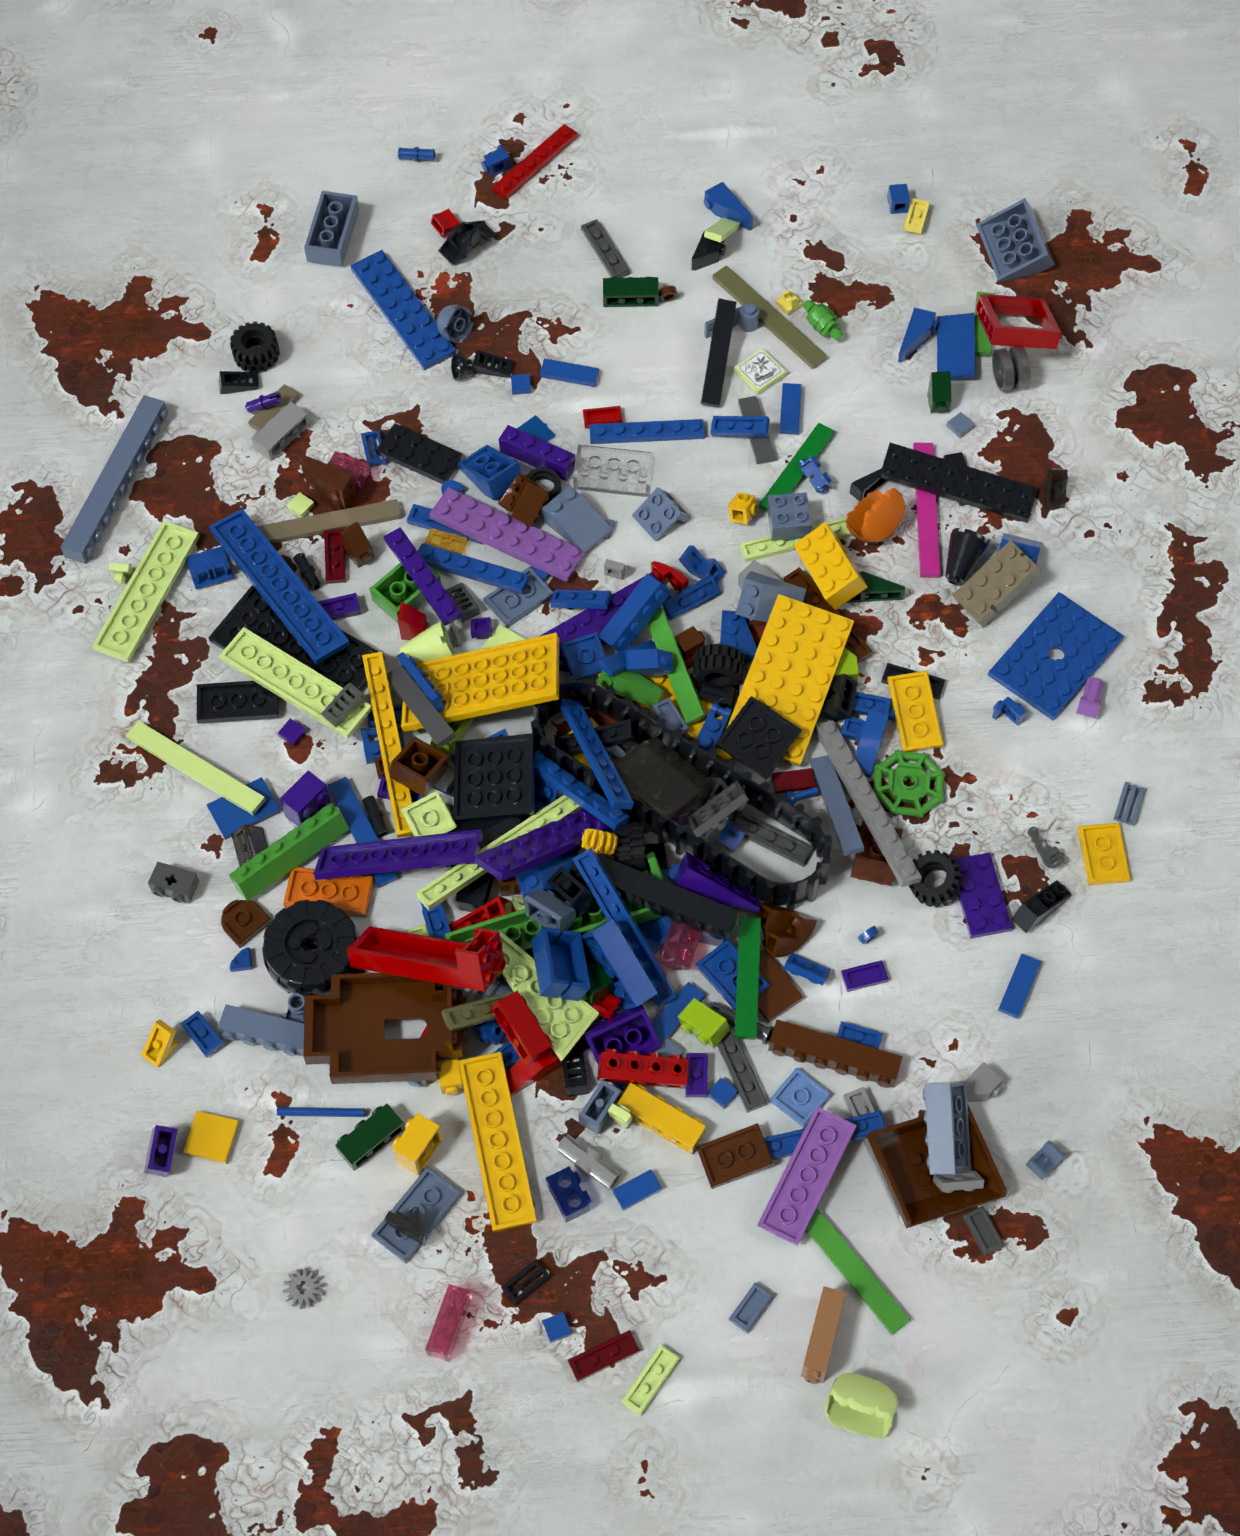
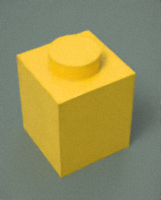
M458 1059L441 1062V1072H438L442 1094L451 1096L458 1094L459 1091H463Z

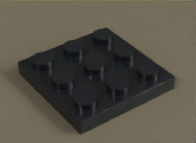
M751 696L716 742V746L767 780L802 730Z

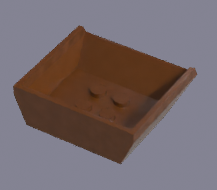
M969 1105L971 1171L975 1170L984 1179V1187L974 1191L954 1190L952 1193H946L933 1182L934 1174L930 1175V1169L927 1167L929 1151L925 1142L927 1124L924 1121V1116L878 1129L866 1135L906 1229L1006 1197L1007 1189Z

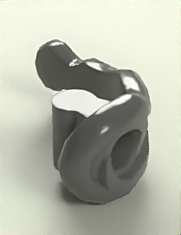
M1033 826L1028 829V835L1031 836V841L1034 843L1045 866L1053 869L1065 861V857L1060 854L1056 846L1051 848L1039 836L1037 827Z

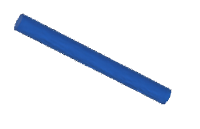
M277 1107V1116L365 1117V1108Z

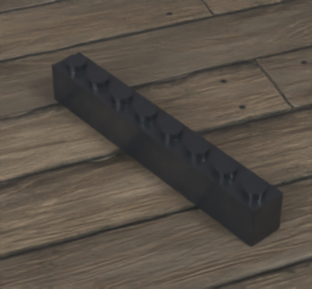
M580 848L578 854L586 851V849ZM596 854L622 899L630 901L636 907L650 909L656 915L667 916L675 923L689 925L695 931L709 933L715 939L728 940L736 923L738 910ZM573 862L570 867V874L581 884H586Z

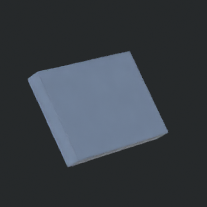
M531 567L522 571V573L529 574L530 577L523 594L497 588L483 598L484 603L507 628L551 599L554 594Z

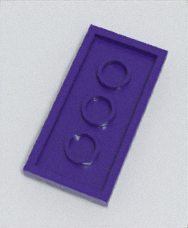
M990 852L954 859L963 877L961 879L963 887H959L961 892L958 898L970 939L1012 931L1011 921Z

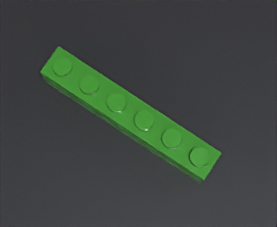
M330 803L306 819L302 824L289 831L285 836L272 843L268 848L255 855L241 867H238L229 876L238 892L249 901L349 830V827L342 813Z

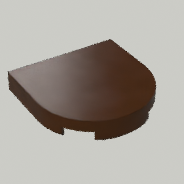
M234 900L224 908L221 917V925L224 932L239 948L272 922V919L252 900Z

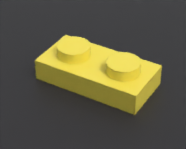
M912 198L904 231L922 234L930 205L929 201Z

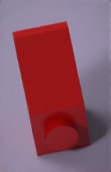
M400 602L398 625L401 640H411L429 628L430 623L427 622L426 614L406 603Z

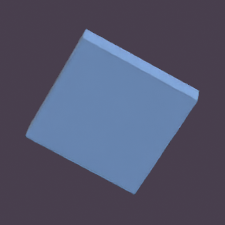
M796 1067L770 1098L769 1102L805 1128L816 1106L821 1108L829 1099L831 1093Z

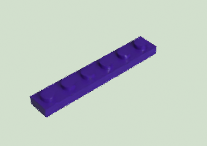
M401 527L383 536L386 544L444 626L461 618V611Z

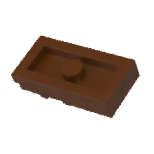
M523 473L515 476V480L510 484L498 503L507 511L524 479L533 482Z

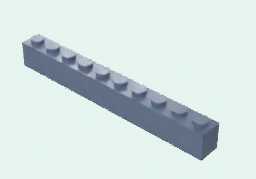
M143 395L61 545L65 558L86 564L88 559L93 556L97 542L101 541L104 529L111 522V516L114 511H117L122 496H125L127 493L130 481L134 480L136 470L139 465H142L144 455L147 450H150L155 435H158L163 420L167 419L168 410L165 401Z
M225 1005L217 1027L224 1039L230 1041L238 1039L250 1046L258 1044L270 1051L278 1049L290 1056H296V1054L303 1056L304 1023ZM429 1080L406 1082L414 1087H420L421 1085L427 1087Z

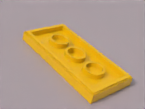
M927 670L887 677L902 751L917 752L943 747Z

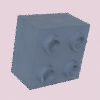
M807 492L768 495L767 511L772 541L802 539L811 532L812 523Z

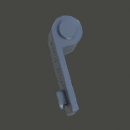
M745 304L736 308L733 327L739 325L743 331H755L758 328L759 308L754 304ZM714 319L705 322L704 337L706 339L712 336Z

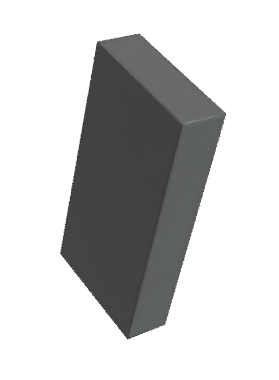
M984 1206L963 1215V1219L984 1257L1004 1248L1005 1245Z

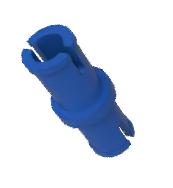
M399 147L398 159L434 161L435 149Z

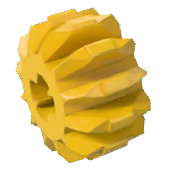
M588 828L585 829L584 835H582L581 847L586 850L592 847L597 853L612 855L617 848L618 837L612 833Z

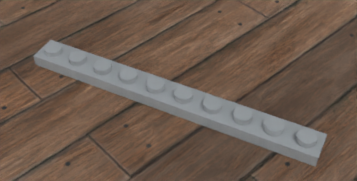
M834 720L816 724L814 731L900 886L904 887L919 883L922 878Z

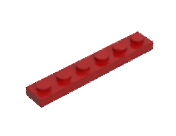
M563 124L492 186L493 192L507 200L578 138V132Z

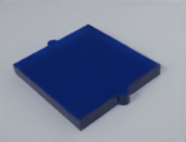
M536 415L517 428L546 442L556 437L547 424H544Z

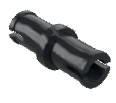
M305 553L296 554L293 560L299 567L300 575L302 578H305L310 590L314 591L321 588L322 583L315 574L314 566L310 565Z
M372 795L365 797L362 803L366 808L367 818L369 822H372L377 837L380 838L388 835L389 830L383 819V811L379 810L375 797Z

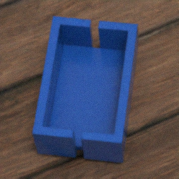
M542 927L531 941L540 996L558 998L561 995V999L580 1001L591 988L581 933L563 930L560 934V929Z

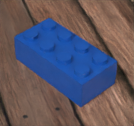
M611 919L600 923L581 936L590 955L614 982L612 991L616 998L621 999L622 1008L627 1010L638 1007L658 993L655 982L644 971L645 966L643 962L634 955L632 944L625 940L622 935L623 930L620 924Z

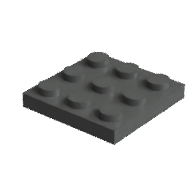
M738 780L687 817L691 829L697 838L701 835L703 837L708 835L713 830L712 827L714 825L724 823L729 819V814L735 810L739 811L747 805L746 802L749 799Z

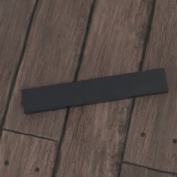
M718 298L700 402L702 405L716 408L720 406L737 304L735 301Z

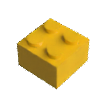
M417 1112L414 1118L411 1117L405 1125L406 1130L402 1136H397L392 1147H394L393 1152L396 1162L419 1176L442 1142L443 1137L439 1125Z

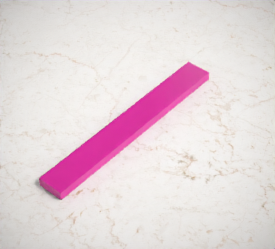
M913 443L914 450L933 455V443ZM915 489L920 577L940 578L936 495Z

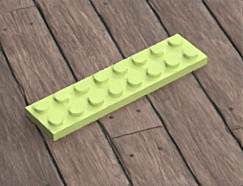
M167 521L162 522L93 643L92 648L94 651L128 663L130 662L184 566L187 557L200 537L199 532Z
M245 627L241 629L219 655L220 660L347 739L350 738L372 711V705L363 702L343 722L334 727L321 713L343 688ZM346 700L343 701L345 704L349 705V702H347ZM340 706L337 707V708H338L339 710H341V711L344 710V709L341 708ZM334 711L331 712L334 717H338Z

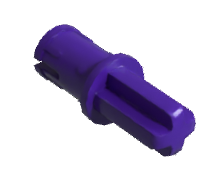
M276 391L266 396L260 395L259 398L247 402L245 408L249 413L261 409L267 410L269 406L282 402V399H277L281 398V394Z

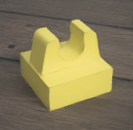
M787 290L776 300V305L789 316L802 307V301L790 290Z

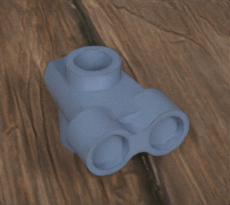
M293 993L288 999V1010L286 1013H283L282 1018L304 1023L305 995ZM298 1003H302L300 1007L296 1008Z

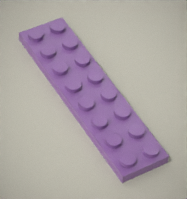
M449 487L429 514L430 519L565 582H568L585 556L580 548L538 528L510 517V515Z

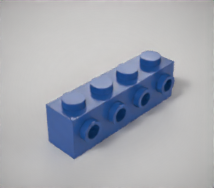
M646 574L598 635L599 638L617 652L628 649L671 594V591L661 582Z

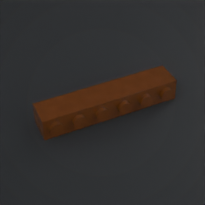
M778 1019L776 1020L768 1051H772L777 1056L785 1055L792 1057L797 1062H809L817 1068H829L835 1070L838 1074L856 1076L861 1081H873L885 1088H894L903 1057Z

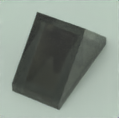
M1047 469L1044 480L1045 508H1065L1068 469Z

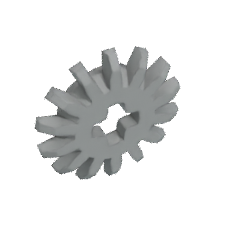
M304 1268L303 1274H300L299 1269H296L297 1276L294 1277L292 1274H289L288 1277L292 1281H284V1285L289 1286V1288L283 1290V1293H289L285 1300L288 1301L292 1298L291 1306L294 1307L296 1302H298L299 1309H302L303 1303H306L307 1307L310 1308V1301L313 1300L317 1303L318 1300L315 1296H322L323 1294L318 1291V1288H322L324 1285L317 1284V1281L322 1278L320 1276L314 1278L313 1276L316 1273L314 1270L308 1275V1268ZM302 1282H306V1286L309 1287V1290H305L304 1294H300V1290L297 1289V1286H301Z

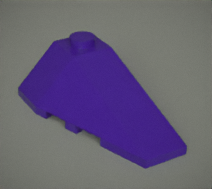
M688 852L685 853L674 878V885L723 905L759 911L760 904L757 898L738 885L731 886L723 874H714L709 870L710 865Z

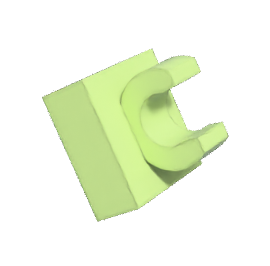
M112 562L109 564V571L115 574L114 581H117V583L125 584L126 575H133L134 568L129 564Z

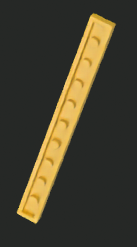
M381 651L362 655L397 838L411 836L413 833L400 811L402 808L412 804L410 790L390 778L391 762L401 752V745L383 654Z

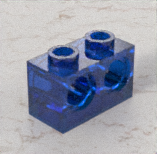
M570 1166L546 1177V1185L566 1223L589 1212V1203L592 1202L586 1190L582 1191L579 1185L582 1182L577 1171L572 1172ZM562 1180H568L571 1184L563 1188L559 1186V1183ZM577 1199L581 1204L578 1207H571L569 1202Z

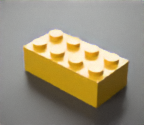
M826 522L793 544L823 597L835 610L868 587L836 533Z

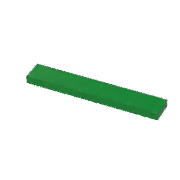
M818 422L759 503V508L767 511L768 495L793 493L805 476L799 468V462L802 459L807 461L809 459L807 454L811 458L814 456L818 458L835 435L833 429Z
M740 917L735 1039L756 1040L761 918Z

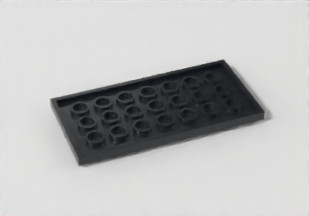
M253 585L208 637L211 643L224 650L241 629L245 627L342 688L350 682L359 691L367 682L362 655L378 652L341 630L350 641V646L316 665Z

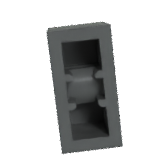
M157 861L148 885L151 892L156 896H168L178 903H183V901L190 903L200 881L194 872Z

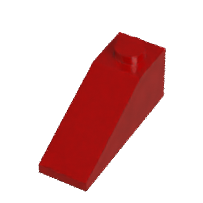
M498 896L451 923L449 928L452 932L516 911L512 901Z
M552 1048L525 1065L522 1060H519L505 1072L510 1097L562 1066V1061H560Z

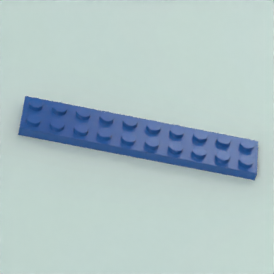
M243 509L209 526L213 536L316 665L350 646L348 638Z

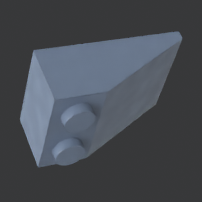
M570 485L542 508L544 523L569 543L580 548L584 554L600 542L608 532L612 531V528L585 497Z
M750 571L745 577L735 614L756 621L768 622L778 594L803 602L807 589Z

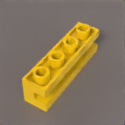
M630 1083L617 1103V1106L621 1104L630 1110L633 1121L690 1154L694 1153L698 1141L706 1133V1126L701 1119L697 1117L691 1118L680 1107H672L667 1104L666 1100L661 1096L649 1094L642 1085Z

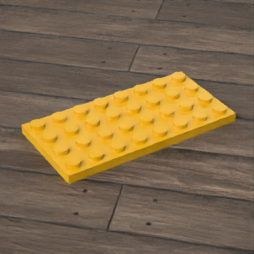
M778 594L728 726L751 696L802 730L801 734L781 759L800 767L854 620Z
M557 633L416 663V669L419 667L426 675L425 680L429 678L435 687L434 691L438 690L444 698L442 704L445 710L439 714L446 723L559 699V636ZM403 701L401 721L403 731L407 732L423 728Z

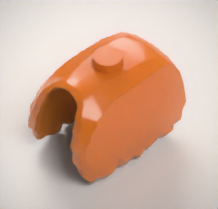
M896 488L886 491L885 495L879 490L868 493L867 498H862V501H859L857 506L854 507L853 512L847 513V519L845 520L847 529L855 538L864 543H876L890 538L894 535L895 528L901 523L905 515L906 506L902 494Z

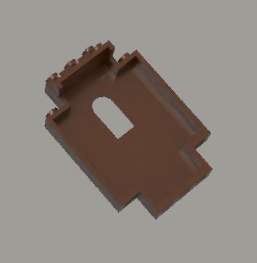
M332 974L331 995H305L303 1050L306 1065L330 1064L329 1076L332 1084L437 1080V1072H441V1059H463V1051H467V1038H463V1030H467V1027L450 1031L448 1026L446 1027L441 1012L443 1009L466 1004L467 998L462 997V990L452 989L451 985L443 984V990H441L440 983L391 974ZM422 1020L427 1024L428 1031L421 1038L385 1040V1021Z

